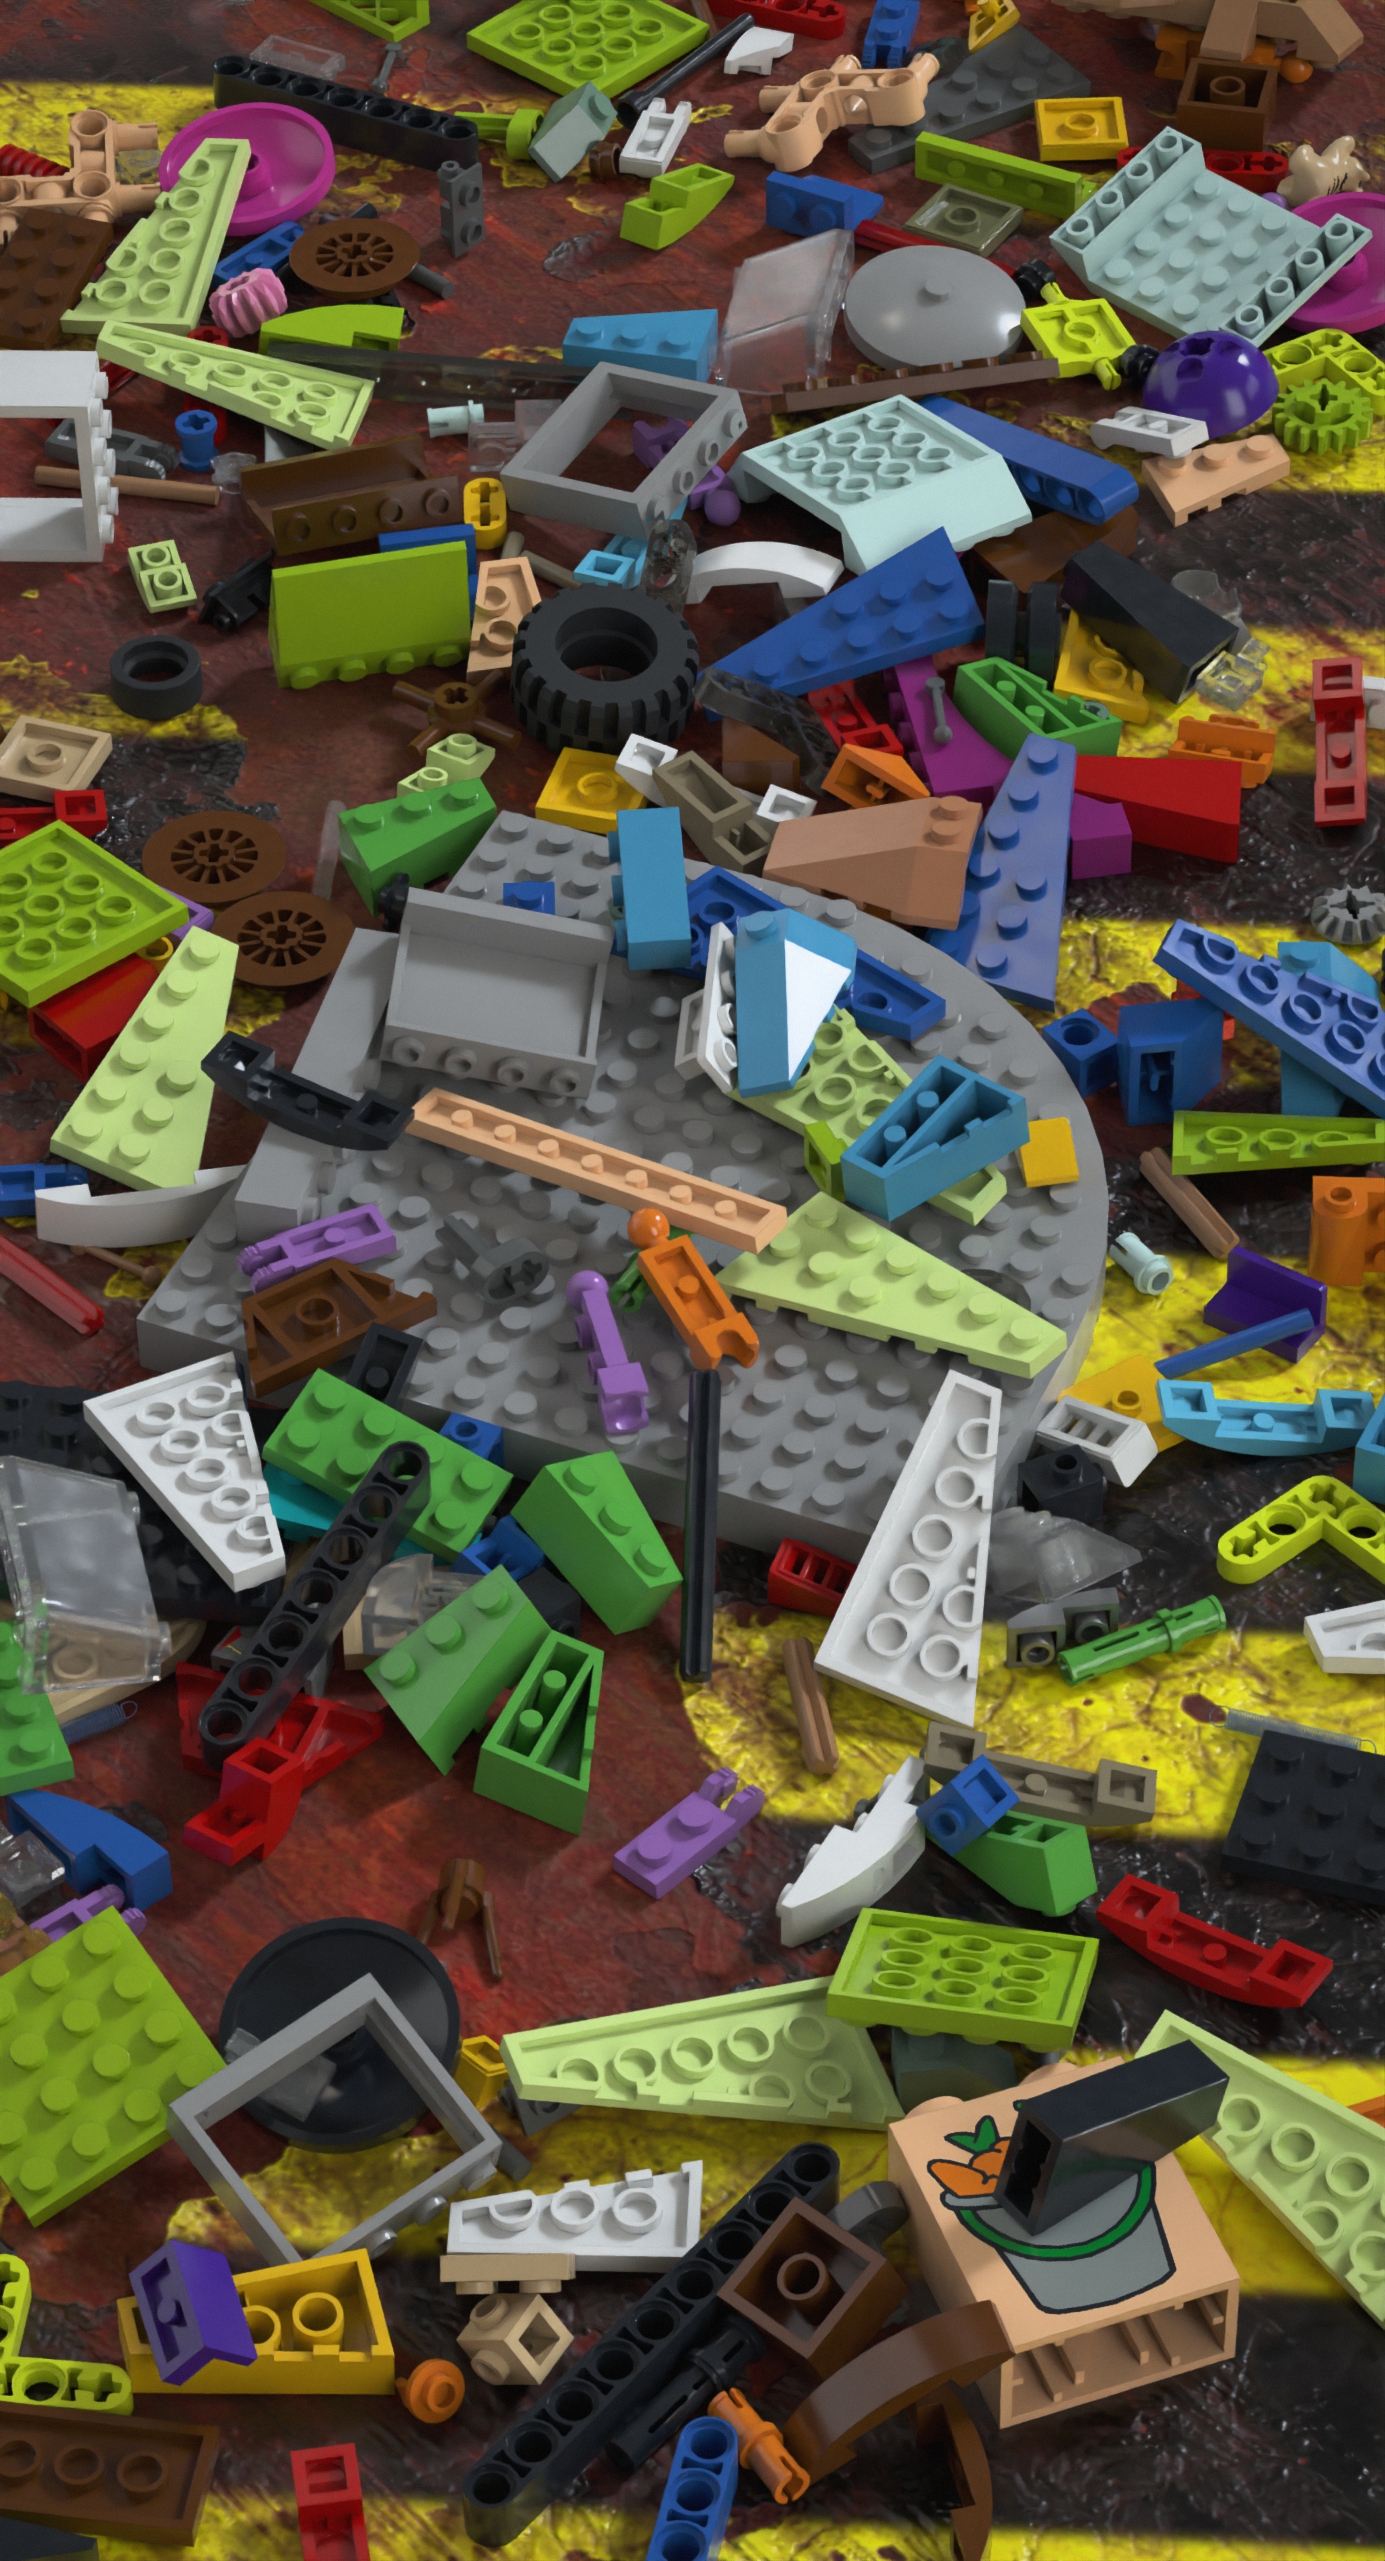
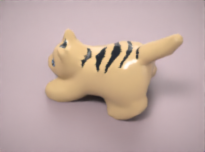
M1350 135L1343 136L1330 144L1321 156L1317 155L1310 145L1304 144L1299 146L1289 159V169L1293 175L1280 182L1276 193L1281 194L1287 200L1289 206L1295 209L1309 201L1337 192H1363L1361 184L1363 181L1370 180V176L1363 170L1359 160L1356 157L1350 156L1355 147L1353 137Z

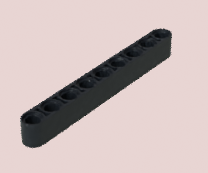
M806 2142L792 2148L467 2471L462 2482L464 2527L467 2535L475 2543L484 2547H500L516 2539L604 2450V2444L623 2429L651 2399L659 2394L682 2371L681 2363L685 2354L691 2348L698 2347L701 2349L719 2331V2322L727 2314L731 2313L716 2294L795 2196L824 2216L840 2203V2160L837 2153L831 2147L819 2142Z

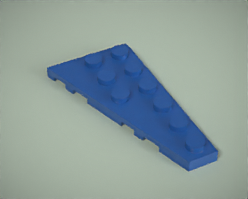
M944 526L698 673L696 693L708 723L721 720L728 714L734 716L986 638L985 621Z
M1029 733L975 837L966 869L963 908L956 931L929 927L922 941L949 955L993 987L1004 999L1055 1013L1056 981L1059 973V947L1063 927L1068 847L1070 846V820L1074 799L1077 753L1076 745Z

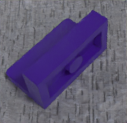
M1235 1246L1228 1253L1227 1282L1204 1306L1203 1323L1232 1335L1307 1307L1312 1316L1314 1328L1260 1347L1297 1364L1325 1333L1328 1288L1324 1283L1239 1246Z
M171 2239L129 2274L162 2382L181 2386L214 2358L243 2366H249L258 2358L227 2259L222 2253Z

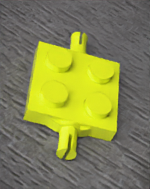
M1055 282L1052 283V286L1050 283L1046 284L1041 290V296L1048 304L1043 307L1022 309L1020 326L1036 350H1043L1044 359L1058 358L1060 376L1055 377L1056 379L1092 373L1098 377L1105 390L1109 391L1110 387L1112 390L1116 389L1121 383V377L1116 372V370H1119L1120 358L1127 348L1137 344L1105 298L1085 301L1070 300L1063 295L1058 284Z

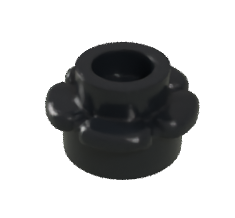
M1033 259L1029 263H1022L1020 267L1016 268L1014 273L1016 285L1020 289L1023 298L1029 301L1037 297L1038 300L1045 302L1046 300L1041 296L1042 288L1048 283L1051 286L1053 282L1056 283L1053 270L1039 259Z
M1147 344L1132 345L1124 351L1119 362V372L1127 380L1130 387L1141 389L1145 385L1150 368L1160 355V352L1156 348L1151 349Z

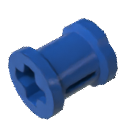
M193 410L181 414L175 421L176 433L181 437L182 450L178 455L180 457L179 465L184 470L196 473L213 469L220 461L219 451L214 446L213 434L217 429L216 417L212 413L202 410Z

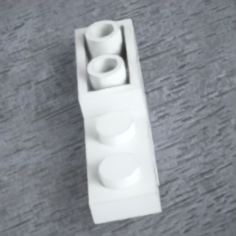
M909 1755L896 1775L889 1774L880 1788L878 1802L869 1814L864 1812L860 1815L853 1831L835 1825L822 1845H813L806 1857L802 1874L795 1884L788 1883L784 1887L777 1902L776 1916L781 1918V1944L793 1948L845 1924L859 1915L862 1907L869 1908L885 1895L913 1866L925 1850V1825L915 1813L916 1809L930 1798V1776L923 1772L924 1760Z

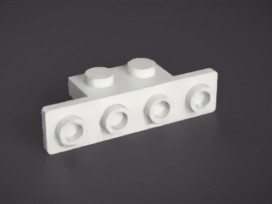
M719 922L711 926L705 987L682 998L674 1068L686 1081L706 1072L723 1093L726 1094L735 1089L738 1067L735 972L737 935L734 936L723 922Z

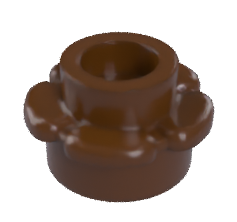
M601 140L597 143L596 149H592L589 153L590 172L593 176H600L599 180L603 184H606L609 179H620L623 175V172L619 170V158L622 148L618 143L609 144L607 141Z

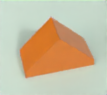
M847 743L843 745L821 786L857 809L928 798L931 795L903 757Z

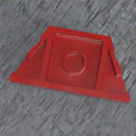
M179 1661L176 1665L183 1769L222 1779V1773L211 1770L202 1759L198 1718L202 1709L227 1673ZM256 1689L251 1690L246 1694L251 1696H258L266 1693L267 1691ZM298 1692L266 1738V1741L306 1759L302 1790H304L382 1737L385 1731L384 1715ZM224 1733L216 1736L215 1738L219 1740H229L231 1738H234L236 1735L231 1733Z

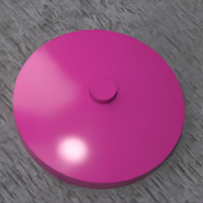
M254 102L224 107L188 124L167 145L160 159L158 170L161 191L169 193L180 179L178 172L205 138L249 139L251 156L226 236H246L268 232L284 221L294 222L311 211L324 198L332 185L336 171V160L328 132L314 117L291 106Z
M1370 192L1338 193L1317 198L1291 210V213L1320 228L1338 213L1371 230L1373 237L1283 324L1304 333H1312L1325 328H1335L1347 334L1366 331L1384 324L1385 195Z

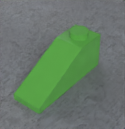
M1008 1810L981 1835L955 1855H951L1015 1906L1041 1911L1044 1916L1057 1917L1066 1915L1076 1909L1078 1902L1098 1892L1086 1829L1083 1825ZM925 1826V1836L944 1850Z

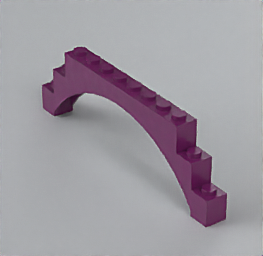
M969 550L955 552L968 582ZM932 654L879 670L882 692H890L888 704L891 721L899 722L898 740L904 748V752L909 751L907 754V764L930 792V797L958 796L966 799L968 802L982 803L985 820L1014 761L982 738L962 717L946 692L942 694L946 725L951 728L953 736L951 741L946 744H939L935 741L933 733L937 725L932 696L928 695L925 691L926 680L930 677H938L934 668ZM1074 792L1070 820V846L1068 847L1067 867L1071 879L1131 873L1132 832L1122 803L1107 804Z

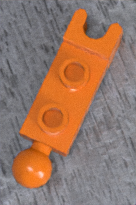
M1169 23L1162 25L1159 29L1155 46L1163 51L1159 57L1154 74L1159 78L1184 81L1191 57L1213 60L1214 58L1200 56V47L1205 32L1193 31L1188 29L1187 25ZM1256 38L1255 51L1242 62H1239L1277 66L1278 73H1281V76L1286 81L1294 84L1303 83L1313 72V66L1309 64L1310 60L1296 58L1297 49L1288 51L1284 56H1278L1277 44L1268 39Z
M643 1208L632 1214L627 1223L628 1237L633 1245L644 1250L638 1253L636 1266L690 1348L689 1356L697 1369L716 1370L715 1368L720 1362L722 1354L733 1356L743 1368H751L755 1364L759 1353L758 1337L742 1312L737 1313L688 1235L685 1234L669 1241L670 1226L668 1219L659 1210Z

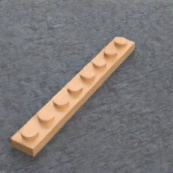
M436 1087L412 1107L415 1110V1118L405 1128L406 1133L633 1212L643 1208L659 1210L667 1217L670 1225L756 1255L788 1225L786 1207Z

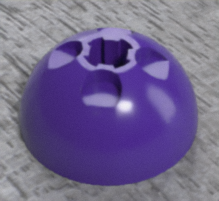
M1224 331L1195 332L1176 340L1157 357L1145 381L1143 409L1205 421L1209 439L1238 431L1265 414L1277 398L1279 383L1269 360L1248 340Z

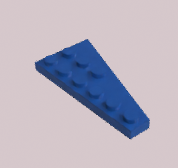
M716 865L686 886L691 933V967L662 969L705 981L711 926L723 922L735 936L737 935L739 918L750 916L759 911L771 912L789 907ZM614 935L610 954L627 959L626 951H617L616 936ZM858 948L854 980L848 991L840 990L833 1002L840 1010L846 1009L855 1019L856 1026L912 1041L946 1016L945 999Z
M1181 919L1175 921L1167 931L1152 960L1154 963L1165 969L1172 977L1181 980L1203 995L1214 1006L1223 1009L1251 1028L1258 1036L1267 1039L1295 1058L1299 1064L1311 1069L1333 1084L1344 1095L1353 1098L1382 1119H1385V1011L1382 1010L1376 999L1308 971H1305L1299 977L1280 969L1281 960L1266 954H1263L1259 960L1239 952L1234 941Z

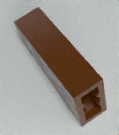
M1130 505L1098 526L1055 510L1033 519L1028 524L1015 528L1009 535L993 536L975 543L969 549V585L988 600L989 580L1014 581L1019 589L1018 611L1026 612L1028 588L1033 581L1058 582V609L1066 603L1060 597L1066 579L1062 575V571L1067 560L1075 551L1082 552L1097 540L1125 557L1136 551L1137 528L1139 526L1137 511Z

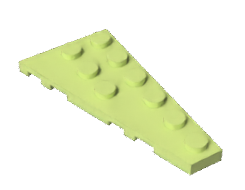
M205 138L178 172L180 179L170 192L163 191L154 202L156 209L149 218H141L105 262L107 270L96 283L89 282L81 292L82 301L74 311L67 309L59 319L63 333L100 334L107 319L182 337H188V334L197 328L251 156L249 139Z
M107 319L97 338L95 350L98 351V356L327 450L352 445L372 399L375 381L109 319Z
M194 925L191 927L51 1137V1152L138 1191L194 1184V1171L200 1169L215 1083L201 1070V1061L224 1036L239 945Z
M833 1003L836 1012L830 1023H822L813 1038L816 1048L793 1089L741 1098L738 1090L737 1067L735 1089L725 1095L804 1136L805 1125L824 1120L837 1139L842 1138L849 1148L913 1080L875 1040H868L856 1027L855 1019L845 1008L840 1010ZM991 1163L930 1198L927 1202L975 1227L1007 1193L1006 1178Z
M822 1191L787 1217L788 1225L757 1255L745 1251L714 1276L729 1300L735 1294L754 1299L756 1308L776 1312L779 1306L804 1312L807 1313L809 1322L888 1342L891 1335L914 1341L916 1350L935 1354L938 1348L965 1354L970 1364L1027 1379H1032L1067 1349L1066 1332Z
M835 1975L506 2034L502 2036L499 2052L519 2099L888 2131V2124L901 2121L906 2117L866 2028L848 2026L841 2021V2018L825 2016L827 1993Z
M1165 2009L1135 2054L1134 2059L1190 2039L1230 2077L1215 2124L1198 2136L1385 2330V2128Z

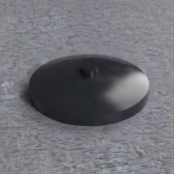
M357 1917L330 1918L307 1923L280 1935L263 1947L244 1966L229 1990L223 2005L218 2032L219 2054L228 2066L369 1972L452 2078L455 2076L462 2051L463 2020L458 1998L446 1970L423 1943L405 1931L380 1921ZM365 2025L241 2106L245 2114L268 2135L292 2147L323 2154L360 2152L386 2144L411 2130L431 2112Z

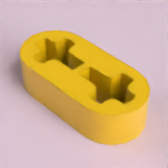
M493 478L474 479L465 485L463 491L464 524L473 523L477 549H493L501 546L507 536L506 494L502 482ZM481 524H490V526H481Z

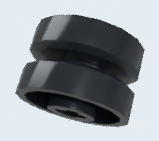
M989 580L985 659L998 656L1016 665V657H1024V670L1047 681L1046 688L1053 689L1055 658L1060 657L1061 613H1057L1058 582L1033 581L1028 588L1025 612L1018 611L1019 589L1014 581Z

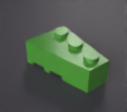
M480 777L339 812L338 827L341 861L373 919L382 915L377 907L381 890L387 884L393 885L400 872L409 875V885L423 890L425 883L443 874L448 879L454 877L496 820V805Z
M500 1564L366 1667L364 1672L442 1774L446 1776L456 1763L452 1755L471 1731L480 1732L489 1720L485 1715L486 1711L504 1688L510 1691L514 1688L529 1668L550 1633L551 1628L506 1569Z

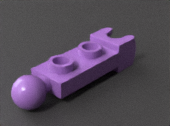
M665 416L668 424L662 428L650 427L641 420L634 423L632 430L633 449L635 455L647 469L655 468L688 431V425L683 420ZM717 464L712 467L688 495L687 506L690 510L704 507L707 519L719 527L731 525L740 515L741 504L739 498L733 493L732 480Z
M583 1270L573 1275L568 1281L566 1297L574 1309L583 1312L582 1315H576L574 1318L575 1331L579 1347H589L590 1350L587 1353V1367L592 1385H598V1410L605 1431L610 1434H621L643 1429L649 1426V1417L643 1398L648 1396V1387L640 1362L630 1364L628 1362L608 1302L609 1286L607 1281L601 1274L595 1271Z

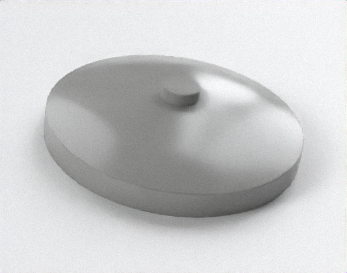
M933 245L909 246L888 251L871 259L854 274L845 295L844 323L852 342L867 358L887 370L908 368V375L911 377L918 376L917 366L953 362L954 371L962 370V360L998 356L999 365H1003L1007 362L1006 355L1015 354L1022 341L1024 330L1020 326L1022 309H1026L1023 295L1016 283L1006 272L992 262L973 253L956 248Z

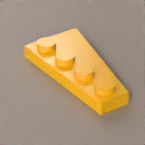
M1071 608L1052 693L1067 701L1068 697L1072 694L1083 700L1097 701L1105 705L1110 714L1124 721L1145 725L1149 708L1147 699L1143 698V675Z

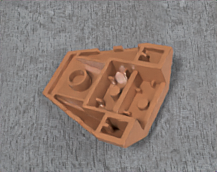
M958 796L928 797L779 821L763 868L762 879L791 887H800L807 892L819 896L823 894V889L848 897V900L853 902L856 909L859 910L865 909L866 903L891 910V920L903 924L956 931L963 908L967 865L975 837L984 822L982 803L968 802L966 799Z

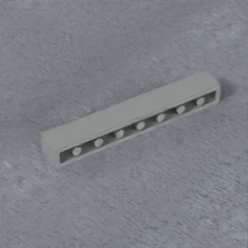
M362 928L355 929L291 1073L356 1101H359L368 1090L377 1089L381 1076L382 1060H379L399 934ZM269 1121L234 1199L237 1239L239 1241L258 1243L273 1238L274 1234L320 1220L322 1198L324 1194L330 1195L336 1181L339 1159H346L350 1149L327 1145L303 1137Z

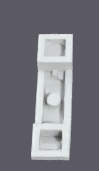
M778 542L734 543L705 551L685 562L674 572L657 598H662L670 605L695 604L703 601L712 586L778 582L784 598L826 596L844 570L842 561L837 558L798 545Z
M631 733L616 762L614 770L638 792L654 803L666 808L669 805L652 778V769L675 759L678 750ZM772 784L765 797L735 787L753 803L752 819L772 837L775 835L779 821L810 817L817 804L816 800Z
M246 1165L194 1171L193 1185L91 1197L88 1184L35 1190L38 1239L66 1245L119 1248L161 1244L196 1236Z

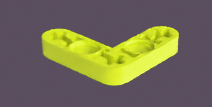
M1335 328L1320 329L1262 351L1275 371L1279 383L1278 393L1287 390V386L1290 384L1298 386L1303 384V380L1308 379L1311 381L1325 375L1335 384L1340 381L1346 382V390L1360 388L1361 397H1370L1371 408H1374L1373 414L1385 415V364L1346 332ZM1286 363H1298V365H1290Z
M1324 1475L1313 1476L1304 1480L1226 1532L1219 1539L1217 1548L1218 1572L1224 1579L1232 1583L1251 1584L1262 1579L1322 1538L1385 1585V1513L1340 1480ZM1275 1524H1287L1294 1527L1297 1531L1291 1535L1283 1536L1271 1532L1269 1528ZM1355 1527H1367L1374 1530L1377 1534L1371 1538L1363 1539L1351 1535L1348 1531Z
M0 2254V2283L1 2281H10L5 2285L2 2296L3 2305H0V2328L7 2332L6 2337L0 2342V2401L130 2416L134 2409L131 2379L127 2372L119 2366L105 2363L18 2357L32 2298L29 2269L25 2262L17 2256ZM8 2382H12V2396H5L4 2394L8 2393ZM47 2382L58 2387L57 2393L52 2398L44 2401L31 2400L24 2395L25 2391L36 2383ZM71 2387L78 2388V2390H75V2401H71ZM103 2391L113 2392L108 2395L106 2402L95 2401L101 2397Z

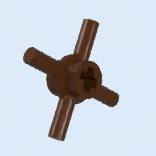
M495 669L475 687L462 682L447 683L440 686L434 694L406 682L398 681L393 688L392 697L426 712L429 726L405 746L407 756L413 761H419L427 754L428 748L457 733L471 735L476 740H478L480 735L512 750L516 749L521 742L522 733L486 717V708L484 706L487 701L508 684L505 673Z

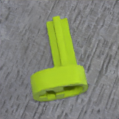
M518 108L514 115L456 111L454 116L471 120L477 125L478 139L506 140V150L509 158L534 159L527 150L545 119L542 110Z

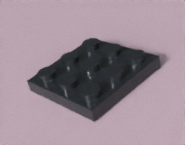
M1265 1729L1221 1853L1220 1869L1385 1907V1756Z

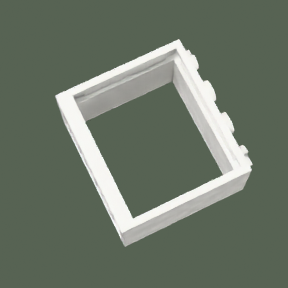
M0 350V418H74L82 498H0V561L102 562L105 544L113 543V515H118L119 491L118 487L110 486L109 477L115 476L116 460L115 450L107 449L106 438H111L112 415L111 410H103L102 399H107L108 377H106V372L99 371L98 351Z

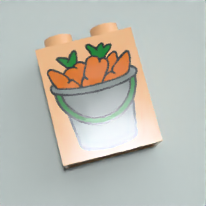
M1121 2056L1081 2068L1067 2062L1052 2063L1029 2074L1019 2086L965 2102L952 2096L933 2098L915 2107L903 2120L888 2124V2181H892L897 2185L909 2215L906 2223L900 2230L941 2313L990 2299L996 2304L1016 2352V2356L976 2380L999 2430L1235 2357L1240 2276L1173 2152H1170L1046 2231L1035 2236H1031L992 2197L1022 2101L1124 2064Z

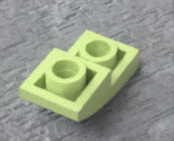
M174 539L128 548V562L134 580L150 613L197 604V597L186 564L181 563Z
M462 733L452 734L427 749L426 766L398 782L396 798L414 792H423L450 785L457 781L481 777L494 759L495 749L477 742L476 738L471 735Z

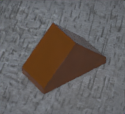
M731 714L723 717V778L734 787L765 797L771 784L800 795V756Z

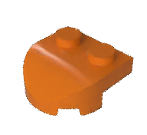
M1211 714L1208 721L1195 720L1194 717L1188 715L1179 719L1177 739L1168 749L1167 759L1242 762L1241 788H1254L1257 786V783L1264 784L1272 772L1277 731L1275 728L1261 730L1257 720L1245 717Z

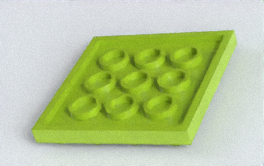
M522 0L469 31L466 35L468 49L547 87L551 91L566 96L583 84L591 81L600 93L605 94L611 99L704 43L709 24L659 0Z
M57 820L0 850V989L28 1008L44 1002L55 994L189 923L188 905L61 820Z
M113 1905L0 1977V2179L34 2228L172 2139L173 2137L165 2128L169 2104L227 2066Z
M862 1907L828 1990L825 2016L841 2018L844 2024L857 2028L873 2027L878 2023L900 2026L904 2032L916 2036H931L937 2032L962 2035L966 2041L975 2044H994L1002 2040L1023 2043L1027 2049L1040 2053H1052L1060 2048L1070 2050L1097 1963L1099 1939Z

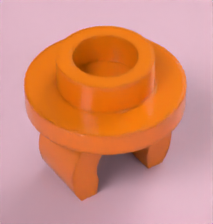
M440 2358L422 2362L415 2368L408 2380L402 2377L395 2380V2385L403 2405L416 2418L426 2423H440L450 2418L458 2410L464 2397L465 2382L461 2371L453 2363Z

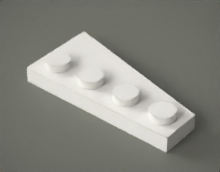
M703 2160L681 2163V2171L652 2176L651 2168L625 2173V2181L590 2187L589 2179L564 2183V2189L557 2193L535 2196L528 2189L452 2202L450 2207L447 2255L575 2253V2271L667 2273L700 2240Z

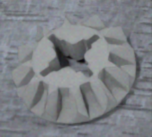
M1346 883L1342 890L1326 888L1324 896L1314 898L1311 911L1312 925L1319 934L1334 942L1351 945L1373 942L1385 935V896L1382 893L1370 894L1367 885L1360 889H1352ZM1348 910H1355L1357 919H1353L1352 914H1349Z

